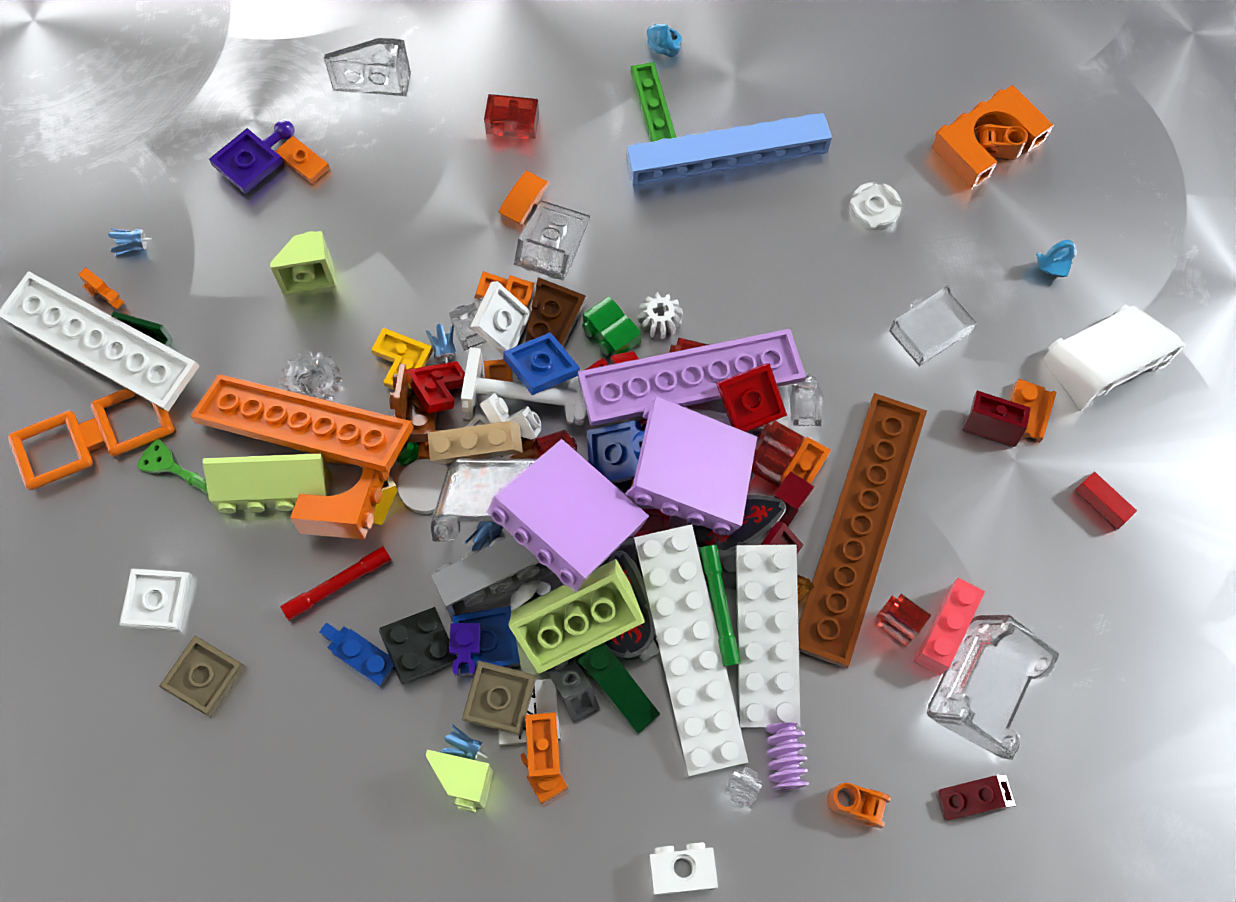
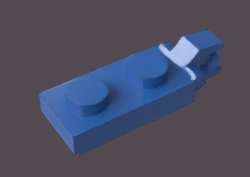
M326 622L319 631L324 638L331 642L327 648L332 651L334 656L380 688L395 668L389 655L352 629L349 630L343 626L338 631Z

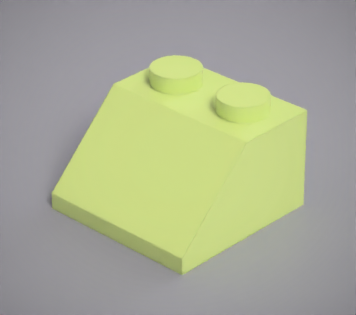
M308 231L304 234L294 235L270 262V268L283 294L336 286L332 257L322 231Z
M427 750L426 757L445 791L455 802L454 805L458 806L460 810L476 813L477 808L485 809L494 774L489 763Z

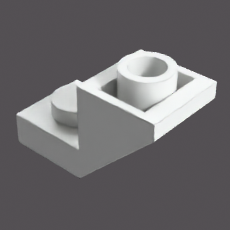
M496 393L489 395L479 403L490 423L512 421L519 424L521 437L532 440L542 431L538 415L535 412H531L528 406L509 416L505 401L502 398H498Z

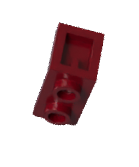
M995 775L939 790L940 800L947 820H954L995 809L1015 807L1006 775Z

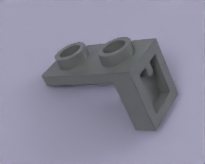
M574 657L546 670L561 694L567 712L573 722L600 708L589 680Z

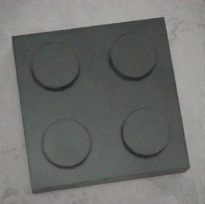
M435 607L379 628V633L401 685L452 665L455 659H457V655L449 654L450 640Z

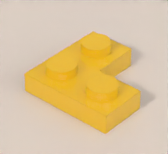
M382 328L371 351L373 355L393 362L383 383L385 387L394 390L393 375L398 374L399 365L406 364V370L425 367L433 352V348L428 344ZM408 383V385H409V392H410V394H411V392L413 391V389L411 388L410 384Z

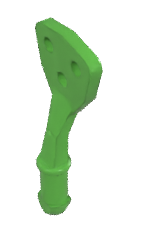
M155 440L144 451L137 464L139 470L153 474L170 472L179 475L187 481L188 485H193L208 494L206 479L199 476L198 473L182 469L176 464L171 450L161 440Z

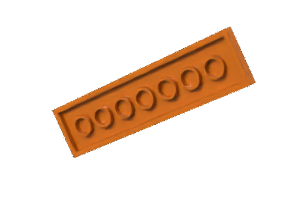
M218 374L190 415L194 423L312 454H321L324 457L389 473L414 428L409 420Z

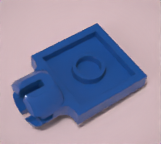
M634 420L587 430L588 462L611 483L633 480L635 478L645 430H641V423Z

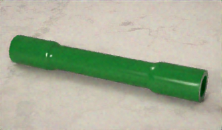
M717 545L701 547L700 553L704 573L708 581L723 667L741 664L726 600Z

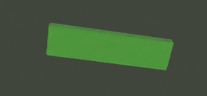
M655 62L631 66L630 72L650 142L664 138H676Z

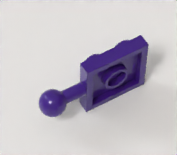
M279 120L274 126V132L263 141L246 128L210 157L209 161L214 168L246 194L284 163L282 157L271 147L280 140L291 138L295 132L294 126L288 120Z

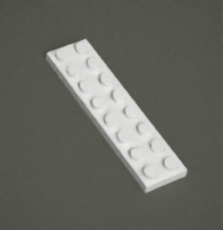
M29 271L0 309L1 319L166 411L171 409L200 367L190 358Z
M692 524L634 537L688 776L748 763L726 666L723 667L718 643L719 636Z

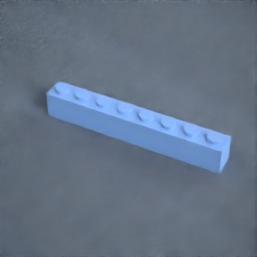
M824 113L807 114L802 117L783 118L772 122H759L755 125L735 126L731 129L711 130L707 133L687 134L678 138H664L654 142L636 143L627 146V165L632 185L636 186L828 153L832 136Z

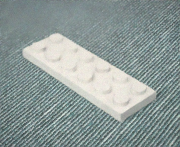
M736 545L737 646L741 664H738L740 727H766L770 724L789 722L797 723L799 725L796 727H800L797 545Z

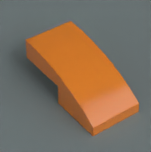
M526 170L511 189L498 212L523 225L533 205H538L549 182Z
M482 271L474 298L483 300L491 282L498 281L523 305L528 307L535 283L512 275L505 279Z

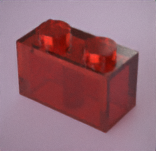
M488 94L484 115L486 134L517 137L520 139L536 138L539 120L538 99Z

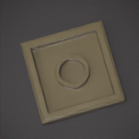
M194 635L159 687L211 718L246 666Z
M478 661L461 720L521 736L537 675Z

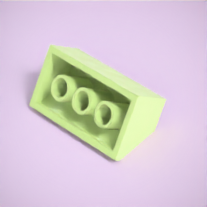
M321 454L203 458L209 502L221 513L231 514L235 513L236 510L246 509L250 512H263L265 509L276 508L280 511H291L294 509L299 494L331 496L332 473Z
M615 559L598 567L583 582L577 592L573 591L569 586L562 585L512 610L509 628L537 673L540 674L645 623L631 584Z

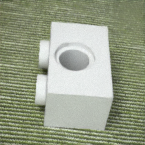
M705 843L687 844V850L674 852V846L655 848V854L649 855L653 896L717 889L718 883L713 847L705 848ZM686 860L690 864L691 873L688 877L682 878L676 875L674 872V863L676 861Z

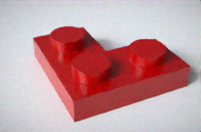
M454 361L408 369L407 377L408 383L426 412L433 413L453 409L455 400L449 390L463 387L465 372L459 363Z

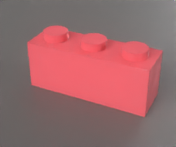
M959 577L953 582L937 611L914 662L940 676L950 668L985 593L984 590Z

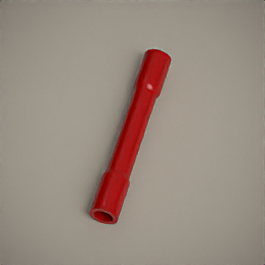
M384 546L315 588L301 593L284 603L280 608L288 621L312 608L314 604L365 574L372 573L392 561Z

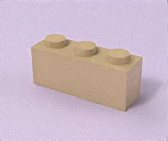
M512 421L428 433L430 461L438 464L523 453L520 425Z

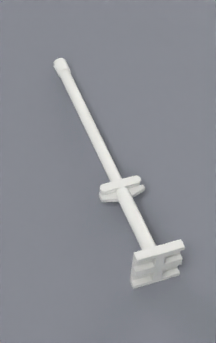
M470 347L461 400H463L462 412H464L463 420L471 421L475 417L479 394L489 396L496 393L498 397L564 406L567 424H573V419L574 424L577 426L584 424L586 407L578 376L571 379L567 389L551 387L531 395L523 383L481 378V349ZM685 407L731 426L727 413ZM778 419L752 430L766 432V434L786 436L788 420Z

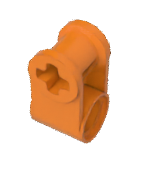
M985 124L978 127L976 133L980 145L984 149L987 148V152L993 158L1009 160L1019 158L1028 139L1026 130L1019 126Z
M845 782L833 787L829 791L827 803L829 808L837 814L855 819L871 827L884 828L883 814L886 803L890 802L891 797L876 790L866 789ZM840 790L849 795L850 803L848 807L841 805L838 801L837 795Z

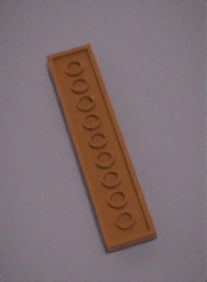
M876 393L873 394L798 623L799 652L846 669L849 667L927 410Z

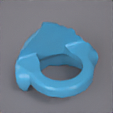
M654 24L648 27V45L655 52L667 55L668 57H674L681 51L682 37L676 30L669 28L667 24ZM671 33L676 36V40H672Z
M1063 240L1052 246L1045 255L1037 252V262L1041 271L1050 276L1067 277L1071 269L1072 259L1077 252L1074 243L1071 240Z

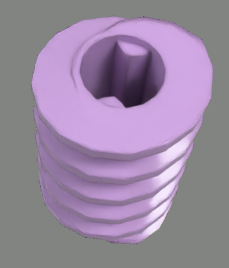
M775 723L766 726V731L774 734L767 738V744L774 746V748L768 750L767 755L776 759L768 764L770 770L776 771V773L769 776V781L778 784L771 789L792 790L809 785V782L799 778L800 775L808 773V769L799 767V763L807 760V757L798 754V750L806 748V744L797 742V738L805 735L804 731L796 729V726L799 725L797 723Z

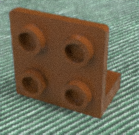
M400 364L398 374L393 375V389L395 392H390V409H395L393 417L412 422L414 428L406 442H428V433L435 432L438 412L427 413L418 397H410L406 364Z

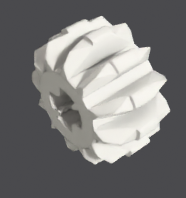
M658 292L655 294V299L647 296L645 303H641L639 306L640 313L637 320L642 324L641 329L643 332L650 331L651 338L657 333L664 339L666 332L673 336L676 328L681 327L683 310L679 308L678 299L670 301L669 293L664 298H661Z

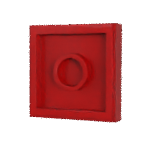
M770 363L762 364L716 383L730 425L734 428L747 432L787 416Z

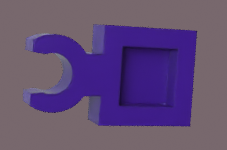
M450 623L449 654L458 655V658L453 662L452 671L455 676H459L460 666L467 664L470 666V676H474L476 665L472 660V655H480L481 624Z

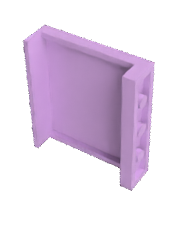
M656 396L644 409L643 418L648 420L633 486L625 495L639 505H649L661 510L666 515H675L686 519L692 525H701L712 529L716 534L729 536L742 526L757 436Z
M562 439L494 495L486 511L494 522L503 526L519 544L524 545L536 556L542 565L547 566L559 577L564 585L569 586L575 592L580 589L583 582L630 536L633 537L641 529L649 517L648 514Z

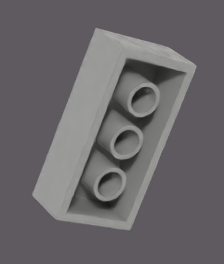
M511 536L507 539L501 537L492 541L489 545L490 547L484 550H473L465 554L463 560L459 562L441 565L435 570L436 573L431 574V577L453 621L452 616L471 613L518 590L522 584L538 580L553 572L547 566L542 565L534 554Z

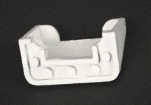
M1124 305L1116 310L1113 316L1066 340L1060 338L1048 346L1049 351L1043 360L1081 411L1093 404L1092 400L1095 396L1108 394L1113 387L1149 368L1150 370H1159L1167 366L1186 345L1177 334L1136 306L1128 307Z

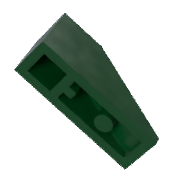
M603 643L590 649L578 660V665L585 676L638 735L660 716L659 711L628 671Z

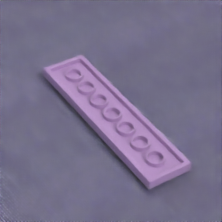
M785 329L578 371V380L590 425L595 426L643 416L645 407L656 396L682 407L719 400L721 396L716 384L717 382L765 363H770L778 387L804 382L806 375L791 330Z

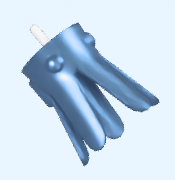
M111 228L115 232L108 233V236L115 239L117 244H123L111 249L112 253H116L115 256L132 250H146V241L152 240V238H145L143 229L126 231Z
M437 324V338L432 336L428 330H426V334L433 346L435 361L448 363L456 358V349L453 343L454 326L450 327V333H447L445 336L443 326Z
M484 516L480 520L477 530L464 543H468L474 537L472 551L479 550L490 536L488 548L490 543L496 540L498 534H501L503 526L494 522L490 516Z
M452 724V728L456 732L451 731L450 735L445 736V741L457 749L446 747L440 753L476 760L478 756L487 758L486 755L480 753L483 742L471 739Z

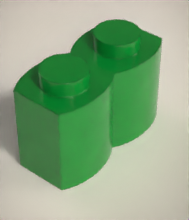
M609 296L583 313L582 327L589 337L594 336L600 341L598 345L606 356L626 353L641 343V332Z

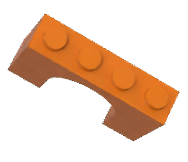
M1011 85L1005 90L1000 89L988 101L978 103L971 112L967 114L962 113L949 126H942L935 134L936 138L932 148L972 189L989 178L997 164V161L977 141L974 131L978 127L985 124L1022 127L1028 134L1024 149L1029 152L1047 139L1054 125L1014 85Z
M322 456L326 463L351 464ZM362 467L363 472L359 481L342 494L334 496L299 494L290 519L299 534L365 540L368 529L373 525V513L376 504H379L381 501V489L384 480L388 479L389 473Z

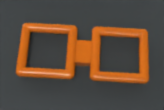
M125 388L92 401L91 408L95 416L93 419L79 424L73 411H66L9 434L8 440L25 488L27 490H34L91 467L93 464L89 453L91 451L106 446L109 455L116 457L173 434L174 426L168 411L152 403L161 427L117 443L104 408L137 396V394ZM66 424L79 459L34 477L22 441Z

